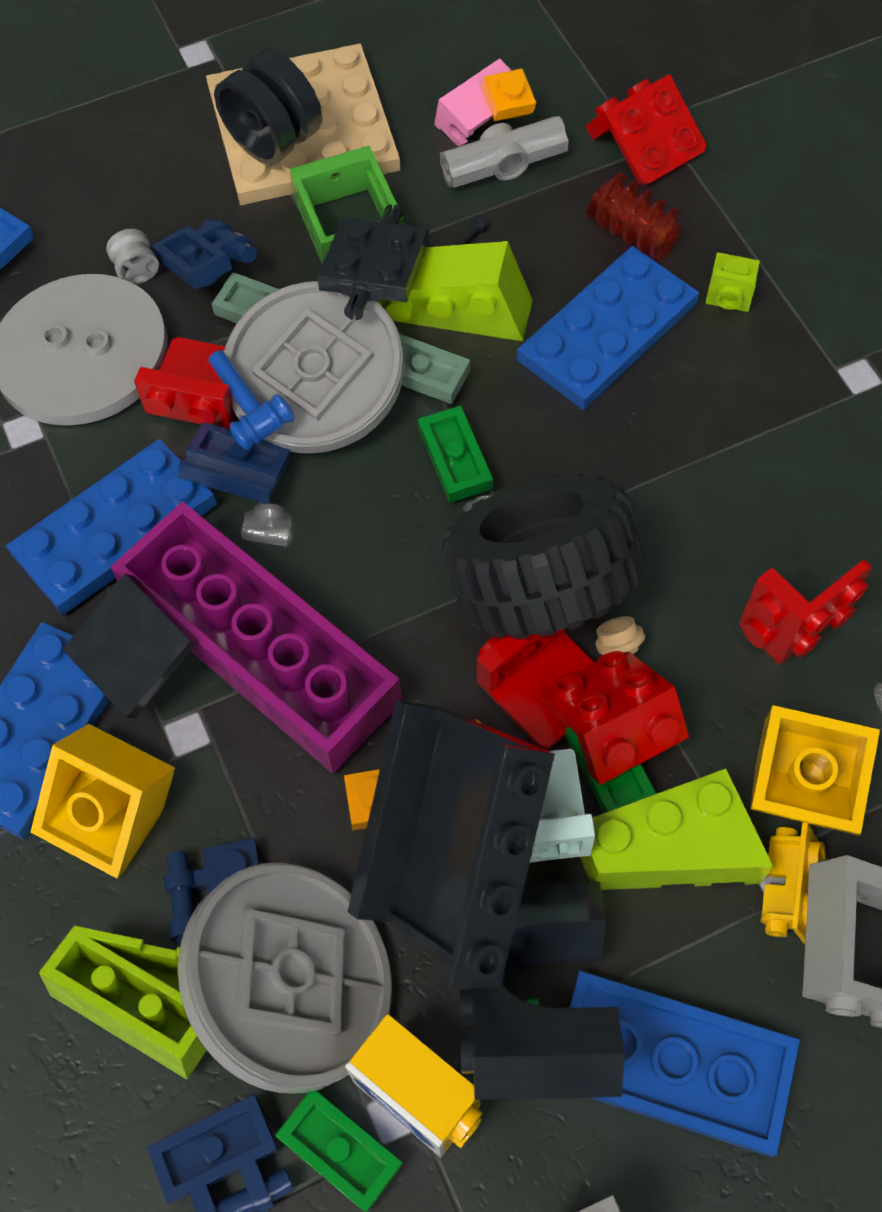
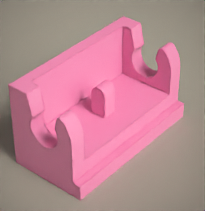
M498 59L440 98L434 125L439 130L441 129L459 147L468 143L465 137L471 136L475 129L493 118L481 88L484 76L511 71L501 59Z

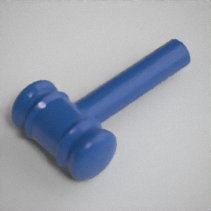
M216 351L209 357V363L222 382L229 385L231 395L245 413V415H241L240 421L230 423L231 435L242 449L249 451L254 443L260 444L262 440L277 430L283 429L285 423H292L294 421L293 409L282 395L274 394L270 401L264 400L263 404H260L224 351Z

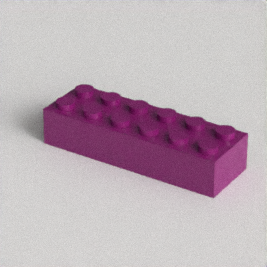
M183 501L111 566L117 581L124 573L134 575L198 641V644L191 652L332 774L393 713L395 701H402L400 679Z

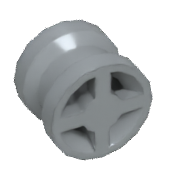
M122 230L113 235L107 242L106 251L110 260L115 264L114 268L119 279H125L135 285L141 284L151 279L158 271L159 263L156 255L150 250L147 236L141 230Z

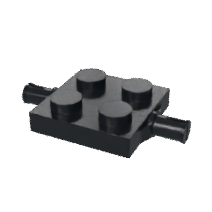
M392 204L387 205L379 222L342 217L317 275L319 291L341 293L350 297L344 308V314L351 320H353L354 315L356 320H360L363 317L364 310L369 301L387 299L407 302L429 244L428 228L399 224L403 211L398 205H394L393 210Z

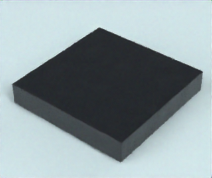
M124 573L62 650L126 718H136L198 644V641L134 575Z

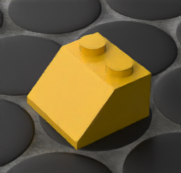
M772 705L765 718L754 772L751 810L860 835L880 730Z
M87 724L52 745L31 833L118 879L124 874L161 815L175 767Z

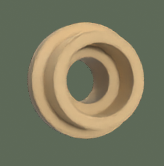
M629 616L617 617L604 622L597 628L598 638L595 645L598 653L601 655L612 651L624 653L629 651L631 654H634L638 651V646L644 641L645 634L643 628L636 625L634 618Z

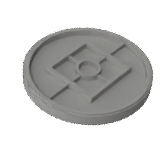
M104 274L69 276L37 288L15 304L0 322L1 393L8 403L23 415L52 425L87 424L122 411L140 398L134 383L139 368L145 367L159 370L166 355L168 334L159 308L149 294L134 283Z
M318 281L293 284L267 295L254 304L241 317L229 336L224 350L225 354L260 404H263L264 400L270 401L274 394H280L289 402L295 416L292 423H285L283 429L277 430L264 440L290 449L291 452L322 453L356 442L376 428L386 417L401 390L405 365L403 348L397 328L386 310L377 301H369L367 303L363 317L360 320H356L355 315L353 320H351L344 314V308L350 297L341 293L319 291ZM232 396V409L240 420L241 415H245V413Z
M266 863L245 868L226 878L206 895L191 915L185 928L179 951L178 978L182 1003L190 1024L203 1046L216 1061L236 1077L253 1086L277 1093L293 1094L315 1091L349 1075L345 1066L387 1014L390 1015L393 990L390 962L386 947L374 921L357 920L347 911L351 893L333 879L313 869L289 863Z

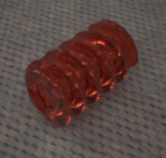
M618 173L611 181L602 185L593 195L586 211L587 218L596 219L599 226L609 227L613 235L623 236L625 243L636 245L640 252L643 254L650 253L651 259L659 262L672 251L680 236L681 228L677 223L681 211L678 208H673L665 216L667 201L659 199L651 207L653 192L646 190L637 198L640 189L639 183L633 181L623 189L626 183V175Z

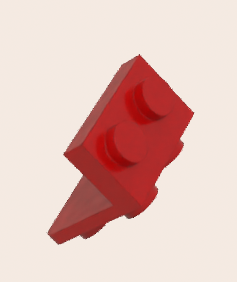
M670 74L653 84L650 83L649 79L643 80L627 91L629 97L621 102L618 101L617 97H613L595 109L597 117L585 126L592 140L611 131L636 180L641 185H648L701 154L706 148V143Z
M181 337L173 339L160 369L140 367L134 380L145 413L200 425L206 422L230 430V423L235 421L237 417L232 409L233 400L229 385L223 384L209 363V357L216 351H224L226 346Z
M865 559L862 560L810 603L774 568H771L757 579L739 625L743 628L744 635L749 642L757 648H763L779 665L783 664L794 654L802 658L821 640L820 632L829 625L834 630L838 629L856 611L853 604L869 588L865 580L873 566Z
M565 628L555 631L554 635L540 637L539 634L529 635L527 639H514L510 635H505L503 638L494 636L483 645L478 653L477 683L537 747L545 750L550 749L565 736V729L568 726L544 705L541 697L542 690L552 685L559 677L574 674L594 662L564 633Z
M621 651L606 653L597 662L578 672L559 677L552 685L541 692L544 705L577 734L590 776L599 785L689 738L675 686L629 651L625 653Z

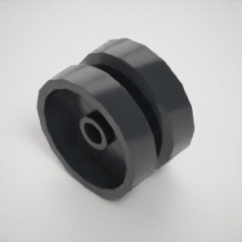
M265 48L245 62L242 70L231 73L215 86L214 99L216 109L223 124L244 151L260 163L271 166L280 162L293 151L295 144L306 141L320 129L322 124L321 105L315 90L304 73L279 51Z

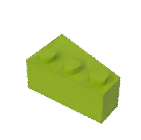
M508 241L427 247L407 302L387 299L377 301L395 322L524 342L533 300Z
M726 769L593 817L595 838L591 855L580 857L589 881L600 882L601 890L661 888L662 885L694 884V887L730 882H744V885L762 884L773 868L770 858Z
M73 926L39 971L51 997L186 1080L207 1051L194 1032L182 1003L178 978L180 947H177V950H171L144 944L142 939Z

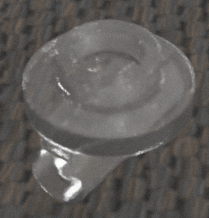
M264 503L255 504L254 510L244 513L241 539L289 547L292 538V517L283 513V507L271 503L268 505Z

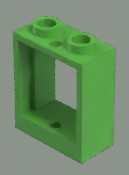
M370 145L289 169L294 200L322 264L335 234L326 236L314 206L366 190L369 191L381 219L387 205L392 204V210L394 205H397ZM403 216L400 219L399 224H404Z

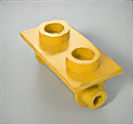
M802 822L801 836H797L798 831L795 829L779 827L776 829V836L770 837L768 856L773 868L769 872L768 877L786 878L785 885L765 884L761 923L766 925L765 933L773 937H787L788 929H793L805 944L810 864L825 861L826 855L824 843L819 842L808 823Z

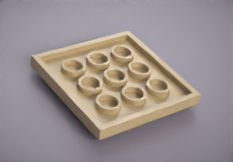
M361 43L289 58L304 73L315 90L321 105L323 121L317 132L306 141L295 144L290 154L271 166L260 163L244 151L231 136L216 109L214 99L215 86L231 73L242 70V68L206 76L240 205L293 194L289 169L369 145L383 174L401 170L400 158Z

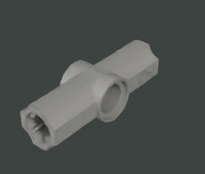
M554 116L513 129L506 123L495 124L484 131L479 141L440 153V165L443 170L444 179L449 188H455L492 175L503 181L515 179L526 170L529 163L568 151L569 141L565 125L560 116Z

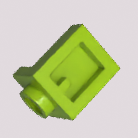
M717 252L705 304L720 306L729 310L735 309L748 312L757 282L756 277L760 260Z

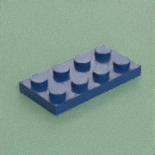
M631 246L517 349L516 360L584 410L697 304L700 292Z
M160 439L6 545L11 556L62 616L114 580L116 577L111 566L182 501L200 516L217 505L214 494L206 486L178 478L181 460Z
M43 622L40 623L0 685V828L24 840L32 828L52 745L87 724L94 726L110 701L62 650L73 635Z
M579 971L569 1008L618 1007L625 1054L622 1097L590 1099L772 1158L777 1156L800 1039Z

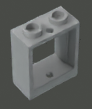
M849 855L810 864L802 997L825 1003L826 1011L831 1014L849 1017L869 1016L872 1026L882 1028V989L853 980L856 902L882 910V867Z

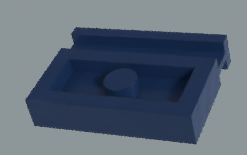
M203 422L187 449L185 459L179 463L178 478L268 505L271 500V494L276 490L290 461L291 450L262 440L260 444L254 443L252 448L246 451L236 443L229 429Z

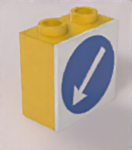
M388 1014L345 1066L356 1086L441 1158L453 1142L459 1148H462L482 1121L480 1117L483 1113L478 1109L480 1107V1100H474V1085Z

